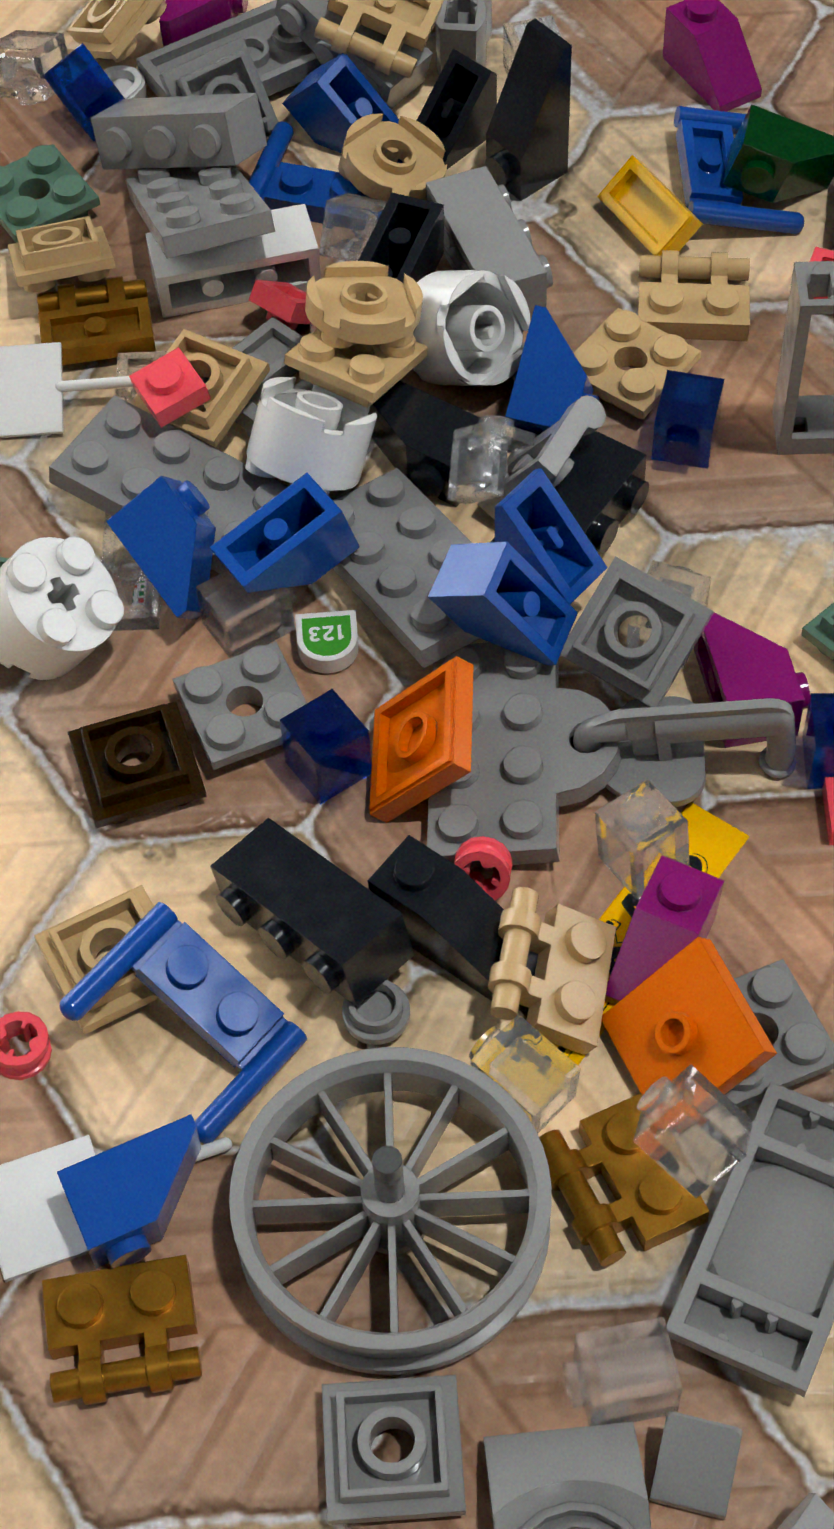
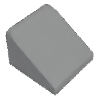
M667 1412L649 1501L725 1520L741 1444L742 1429L678 1412Z

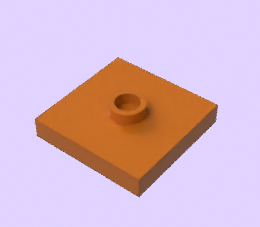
M456 656L375 709L369 805L371 816L388 823L471 772L473 664Z
M702 937L694 939L602 1015V1023L640 1093L643 1094L660 1126L666 1133L675 1134L777 1054L710 939Z

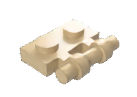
M329 0L327 10L342 16L343 19L340 25L321 17L315 29L314 37L331 44V51L338 54L344 53L345 55L348 52L374 63V69L390 75L391 71L410 79L418 59L400 52V49L404 43L423 51L441 12L444 0ZM363 25L386 35L384 43L382 44L357 33L359 26Z
M662 250V256L640 255L639 277L660 278V282H639V318L668 334H675L684 339L748 341L750 329V285H728V280L748 281L750 258H728V252H711V257L679 256V251ZM678 279H707L709 284L678 283Z
M515 888L512 891L510 907L501 913L498 934L503 939L500 960L494 963L490 970L488 988L493 993L490 1014L498 1019L513 1020L518 1015L519 1004L526 1006L529 1010L525 1033L585 1055L598 1046L616 927L561 904H557L545 914L543 923L541 922V917L536 913L539 894L530 888ZM529 950L538 954L535 976H532L531 971L526 967Z

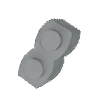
M444 0L441 12L435 23L438 75H440L453 49L458 50L486 67L487 42L492 34V0Z

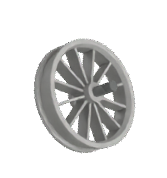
M408 1047L371 1048L346 1053L308 1069L278 1091L262 1108L248 1129L235 1159L229 1195L230 1220L240 1264L247 1284L258 1305L282 1334L313 1356L339 1367L370 1374H410L440 1368L474 1353L497 1337L523 1309L540 1278L548 1252L552 1185L546 1154L536 1129L515 1099L497 1082L467 1063L440 1053ZM385 1091L386 1146H382L374 1152L371 1162L334 1104L354 1096ZM393 1091L424 1093L444 1099L406 1166H404L401 1153L394 1147ZM459 1106L478 1117L495 1132L419 1177ZM321 1112L364 1178L361 1180L286 1143V1141L307 1120ZM508 1150L516 1161L525 1185L523 1190L437 1193ZM273 1160L347 1196L259 1200L264 1178ZM529 1213L524 1238L516 1256L438 1218L445 1216ZM346 1220L270 1266L262 1254L257 1239V1224ZM426 1235L504 1274V1277L481 1301L468 1309L424 1243L423 1238ZM358 1239H363L320 1315L304 1306L283 1286L284 1283ZM411 1250L455 1317L431 1327L399 1332L397 1254ZM376 1251L389 1254L390 1333L357 1330L335 1323Z

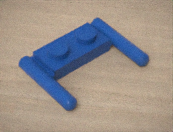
M677 106L674 115V126L678 128L676 142L686 207L703 224L790 234L800 233L805 222L801 213L741 206L743 192L723 185L730 148L734 140L733 134H737L746 114Z
M281 121L275 124L267 141V146L264 147L248 181L267 206L273 210L305 204L310 221L361 231H367L368 226L374 229L383 209L376 200L359 191L349 180L343 178L339 172L281 162L294 131L287 122ZM398 158L397 163H403V161Z
M158 902L61 999L59 1008L62 1015L71 1021L82 1019L132 969L136 973L135 976L228 1063L234 1068L237 1066L241 1070L195 1120L199 1140L201 1143L207 1144L213 1142L307 1041V1036L296 1024L287 1021L283 1017L284 1013L186 922L182 924L176 914L166 904Z

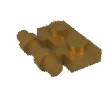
M123 276L106 278L107 284L75 288L74 283L57 285L58 291L37 294L41 343L61 342L62 365L156 352L145 278L124 281Z
M642 1093L580 1120L579 1134L586 1145L585 1148L570 1150L560 1130H552L539 1137L549 1165L552 1190H561L575 1216L571 1225L582 1245L591 1246L601 1266L611 1265L625 1256L626 1251L617 1233L630 1227L645 1252L708 1222L710 1212ZM602 1174L616 1201L610 1204H600L587 1179Z
M186 1254L42 1280L48 1351L53 1360L79 1355L78 1368L50 1373V1387L54 1403L83 1398L84 1405L107 1402L108 1393L150 1386L151 1393L174 1389V1381L202 1376L198 1346L170 1351V1338L198 1334L190 1267ZM145 1343V1356L105 1363L104 1350Z

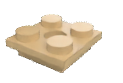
M90 0L66 30L73 39L65 49L71 56L87 57L89 60L103 58L113 59L114 62L123 61L136 48L137 41L135 36L145 24H150L157 20L165 11L167 4L164 0Z
M90 216L16 230L18 243L8 244L18 287H24V290L34 293L49 290L56 285V280L77 276L78 280L84 282L101 280L110 274L109 269L116 268L102 226L93 227Z
M617 308L576 349L574 355L594 389L593 395L599 396L600 399L638 419H644L701 359V350L688 344L681 336L668 334L641 320L636 313ZM624 366L637 367V368H631V369H629V370H627V371L620 369L621 367H624Z
M317 328L312 333L303 336L300 343L285 354L284 364L299 370V378L368 408L427 357L428 347L417 342L413 335L411 343L404 347H391L385 344H354L344 349L333 348L323 343L321 340V330Z
M183 329L166 354L179 347L200 378H210L205 385L211 399L169 424L217 448L246 404L256 393L258 387L269 373L270 367L265 361ZM136 394L131 404L151 414L140 396Z
M143 885L34 935L35 941L64 996L99 962L95 958L101 949L108 945L117 944L154 907ZM130 969L77 1022L85 1035L159 998Z

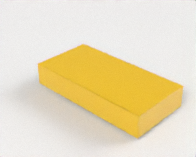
M633 155L597 196L654 256H662V250L680 251L703 225L650 169Z

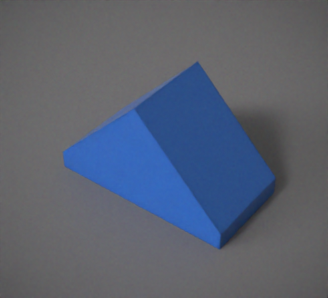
M542 468L533 470L495 506V542L508 541L569 604L608 568Z

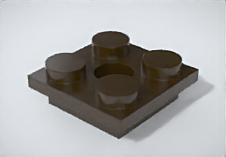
M176 701L68 731L96 829L110 824H120L131 818L173 806H182L190 801L207 797ZM145 752L151 755L144 763L136 766L120 763L130 753Z

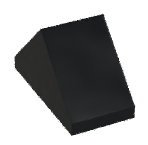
M453 49L416 120L429 128L441 140L445 149L443 161L445 165L447 164V169L486 141V132L497 105V74L458 50Z

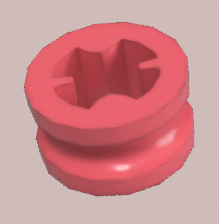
M485 836L470 838L460 845L455 854L454 864L464 870L494 900L501 898L508 889L513 865L511 853L506 846L494 838ZM472 861H480L484 868L494 867L492 878L484 879L479 871L470 873Z
M17 1011L6 1014L0 1018V1074L14 1080L34 1077L50 1061L52 1047L47 1027L40 1017L30 1012ZM23 1035L25 1042L29 1041L30 1052L17 1057L14 1049L10 1048L9 1040L14 1036Z

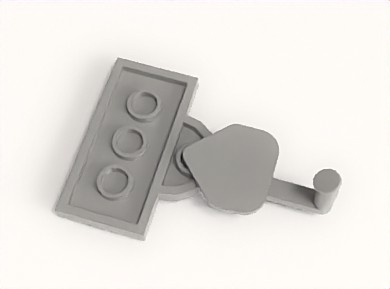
M491 642L468 644L433 663L434 671L458 656L474 665L471 772L429 797L427 847L454 863L456 851L463 842L480 836L494 838L503 843L511 853L513 865L560 862L559 807L583 802L604 788H607L635 809L669 808L686 805L694 801L701 794L705 786L704 741L766 737L767 747L759 755V765L764 773L779 779L790 776L795 770L796 737L794 712L791 705L781 699L766 698L694 704L682 697L668 696L664 697L658 707H649L634 699L626 703L621 709L610 711L599 698L584 691L559 688V661L556 665H544ZM472 861L471 868L483 867L480 861Z

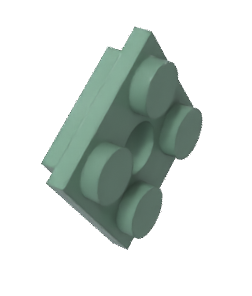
M54 144L37 146L28 153V156L6 166H0V224L16 243H18L16 230L82 218L88 215V210L100 205L99 196Z

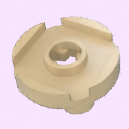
M370 114L356 120L349 127L342 147L338 165L341 176L349 180L363 194L376 200L382 209H384L392 192L426 200V182L445 177L447 171V164L445 165L443 161L445 149L436 134L420 122L404 116H400L398 123L382 121L383 114ZM399 158L403 163H396L390 160Z
M370 261L338 262L325 267L324 278L315 282L313 275L308 280L305 312L309 321L321 330V340L323 343L330 347L344 349L354 344H385L391 347H404L411 343L414 329L420 323L423 301L420 286L405 273L403 283L389 277V266Z

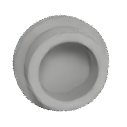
M386 980L357 1006L345 998L342 1006L343 1022L347 1031L355 1039L371 1045L386 1044L398 1038L407 1028L410 1020L409 1000L400 987Z

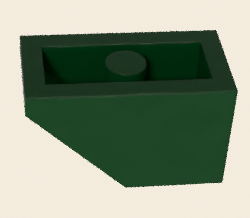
M751 104L731 144L723 185L771 203L827 189L834 178V136Z

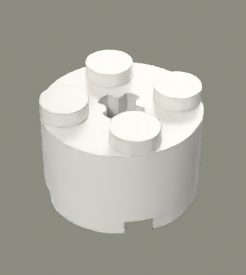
M448 270L430 273L417 282L422 290L423 301L420 323L414 329L413 335L417 342L428 347L427 357L413 369L422 381L427 384L495 386L509 379L518 370L523 349H521L523 331H528L530 312L522 291L513 280L505 275H497L487 270Z
M276 377L265 381L246 451L245 469L259 477L278 478L289 483H294L305 473H308L328 496L330 491L354 488L360 481L377 419L376 412L368 415L370 406L366 408L314 384L312 391L294 388L296 377Z
M72 536L66 539L56 537L34 539L21 546L0 567V663L8 669L15 665L22 670L30 672L29 678L50 680L67 674L112 634L116 624L124 615V606L118 597L111 575L95 557L91 545L82 538Z

